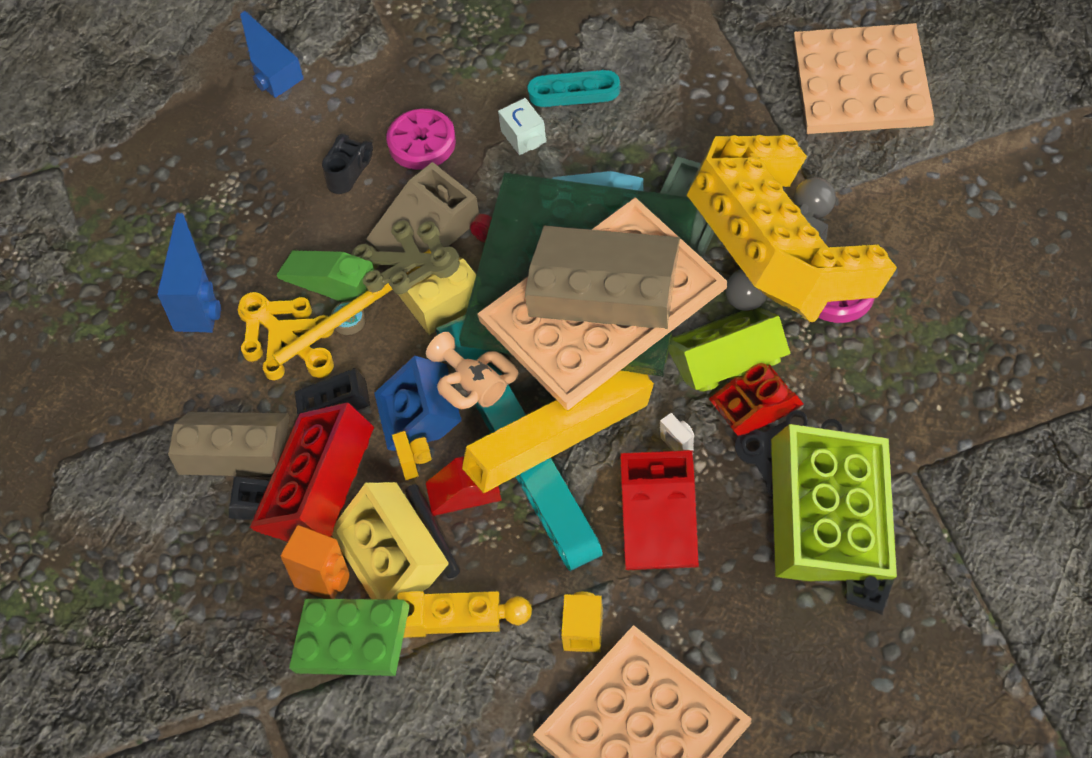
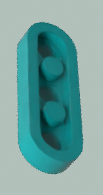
M609 70L542 75L533 78L528 84L529 100L538 107L608 102L614 100L620 93L619 76Z

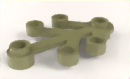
M405 220L397 222L391 229V233L397 242L401 243L405 252L376 251L367 244H361L352 251V255L371 261L374 270L368 272L363 278V284L371 293L380 291L389 283L396 294H403L411 286L432 274L439 278H447L453 275L460 265L457 251L453 247H443L439 239L440 231L432 221L421 224L417 230V234L423 243L428 244L431 254L420 253L413 238L414 231ZM379 265H394L383 273L375 270ZM416 266L420 267L414 272L410 273L409 275L406 274V272L410 271Z

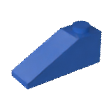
M246 11L240 13L255 73L253 80L260 90H267L276 98L304 79L299 60Z

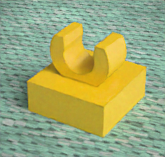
M405 431L393 434L392 438L405 480L419 477L416 464H423L432 460L426 437L415 439L409 444Z

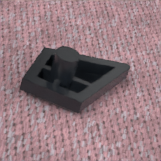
M870 576L865 580H846V603L883 615L894 579L877 580V578Z

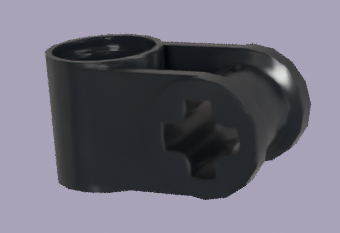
M343 133L338 135L334 145L322 161L326 185L330 192L344 194L353 188L358 177L371 160L373 154L371 142L366 140L358 142L349 139V136Z

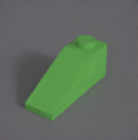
M292 251L279 270L277 278L340 302L353 301L368 291L363 284V278L374 268L371 261L345 252Z

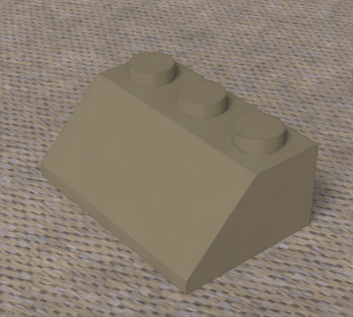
M187 412L174 424L168 455L178 475L272 477L285 448L289 414Z

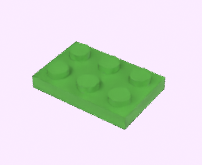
M305 599L289 668L293 672L300 674L396 676L410 605L405 600Z

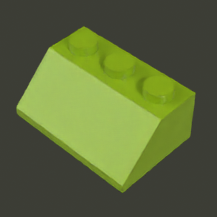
M760 307L752 311H740L664 341L685 383L701 392L716 388L719 385V381L727 378L734 379L735 377L744 376L756 364L776 365L781 362V357L790 354L779 315Z

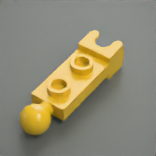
M423 591L400 592L397 595L398 600H405L410 605L409 612L412 613V615L407 617L403 636L405 638L426 637V634L500 632V619H506L512 625L519 626L525 624L532 615V606L524 597H511L505 604H500L499 591L425 595Z

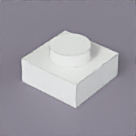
M672 413L660 420V438L672 451L693 450L694 433L685 421L679 422Z

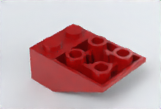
M693 450L620 453L625 569L644 570L699 567Z

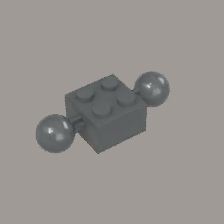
M811 177L805 179L797 186L794 193V204L800 208L802 215L818 231L819 236L826 244L828 224L818 219L825 217L832 211L836 202V193L833 186L827 180ZM742 269L735 271L728 278L727 289H725L726 297L736 309L752 311L759 308L766 301L767 296L754 287Z

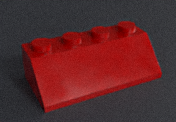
M348 402L300 413L250 528L256 532L287 542L290 540L297 525L331 537L341 508L346 502V496L352 481L357 475V469L364 451L369 445V439L374 426Z

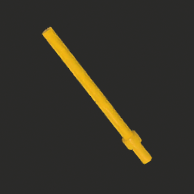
M428 249V250L425 251L424 253H430V254H431V251H430V249ZM416 266L415 268L406 272V274L409 275L410 273L414 272L420 267ZM388 283L378 292L371 293L366 291L272 355L273 358L281 366L393 289Z

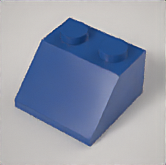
M414 356L374 392L388 450H396L392 438L393 434L405 431L409 444L413 440L426 437L427 442L441 439L462 421L459 409L439 394L437 389L439 380L449 375L447 364L432 362L429 359Z

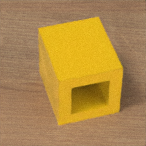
M584 591L576 592L573 595L564 594L561 634L563 651L601 652L602 596H595L593 593Z

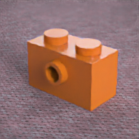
M297 525L281 554L295 588L323 599H334L338 591L342 592L345 589L349 580V570L338 541Z

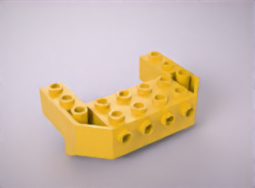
M788 135L715 136L694 176L687 196L755 288L781 306H786L802 315V318L809 322L817 320L827 302L878 298L897 269L888 257L887 252L879 245L828 248L819 236L818 231L802 215L800 208L784 192L783 187L791 185L807 157L794 138Z

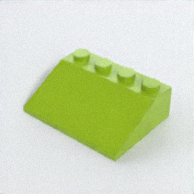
M789 424L771 439L775 576L803 581L865 580L870 576L877 578V580L895 579L897 571L889 439Z

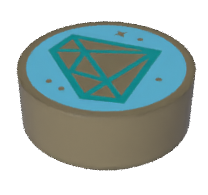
M345 301L335 306L331 315L351 301ZM360 311L335 328V330L343 335H352L359 332L364 327L366 321L364 311Z

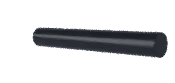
M418 485L408 486L405 492L413 509L449 563L444 569L447 578L456 577L459 575L460 570Z

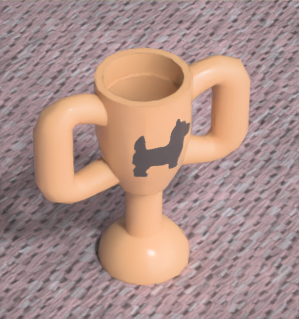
M450 332L438 334L430 342L426 350V357L432 362L447 361L456 369L455 373L446 375L439 380L437 389L439 394L459 409L470 408L477 402L482 407L492 406L502 397L506 386L514 382L519 375L517 367L497 351L486 352L477 360L464 359L455 351V339ZM492 363L504 375H498L487 364ZM460 383L465 392L469 394L468 397L461 395L451 385Z

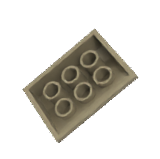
M544 226L530 264L525 291L528 316L668 329L680 237Z

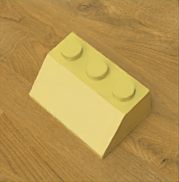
M396 482L365 483L335 523L332 536L338 541L342 553L371 599L398 600L397 595L400 592L424 591L433 584L449 564Z

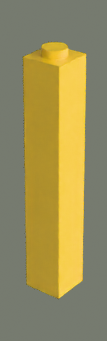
M631 361L568 411L555 400L466 446L462 469L480 490L485 493L646 407L654 383L645 372L641 371Z

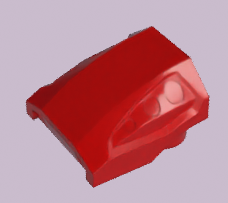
M764 363L752 366L744 376L735 377L709 398L738 436L773 423L804 405L796 393L792 392L779 377L772 366H767Z

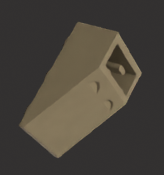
M432 162L407 182L368 235L366 242L376 251L405 252L401 243L397 242L391 233L392 227L397 222L405 220L414 231L413 238L420 253H424L430 248L428 244L423 243L417 234V230L421 224L432 221L440 231L439 239L443 247H448L470 229V223L479 214L477 197Z

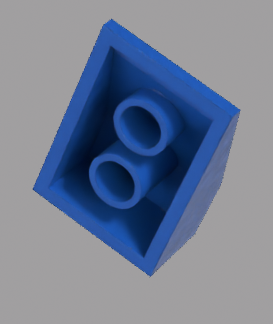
M176 213L157 295L175 332L213 333L215 320H219L221 315V304L215 298L213 284L208 279L183 213Z

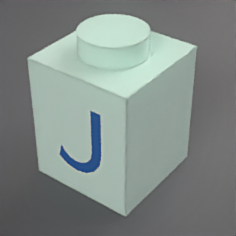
M526 98L498 111L501 132L519 155L529 150H534L546 142L544 121Z

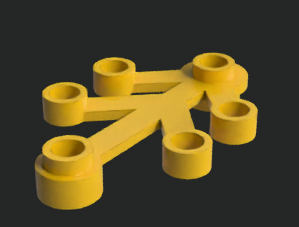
M248 293L241 298L238 305V314L241 320L246 322L245 341L241 345L242 354L247 361L251 362L257 361L262 357L263 349L258 341L261 323L269 330L267 360L263 363V371L269 380H278L283 377L285 369L283 364L281 366L277 364L272 355L282 349V342L288 345L298 338L294 333H305L328 318V316L321 315L315 319H307L312 313V308L309 300L304 297L290 301L269 302L260 293ZM301 306L306 307L304 310L297 311V309ZM292 313L296 320H278L273 315ZM332 330L322 338H327L331 336L334 330ZM309 346L297 354L305 361L308 372L314 377H327L334 368L331 353L325 348L312 349ZM250 348H257L254 352H247ZM319 364H325L322 367L316 368ZM274 366H278V367H279V368H278L277 370H275V371H269V369H270L271 367H274Z

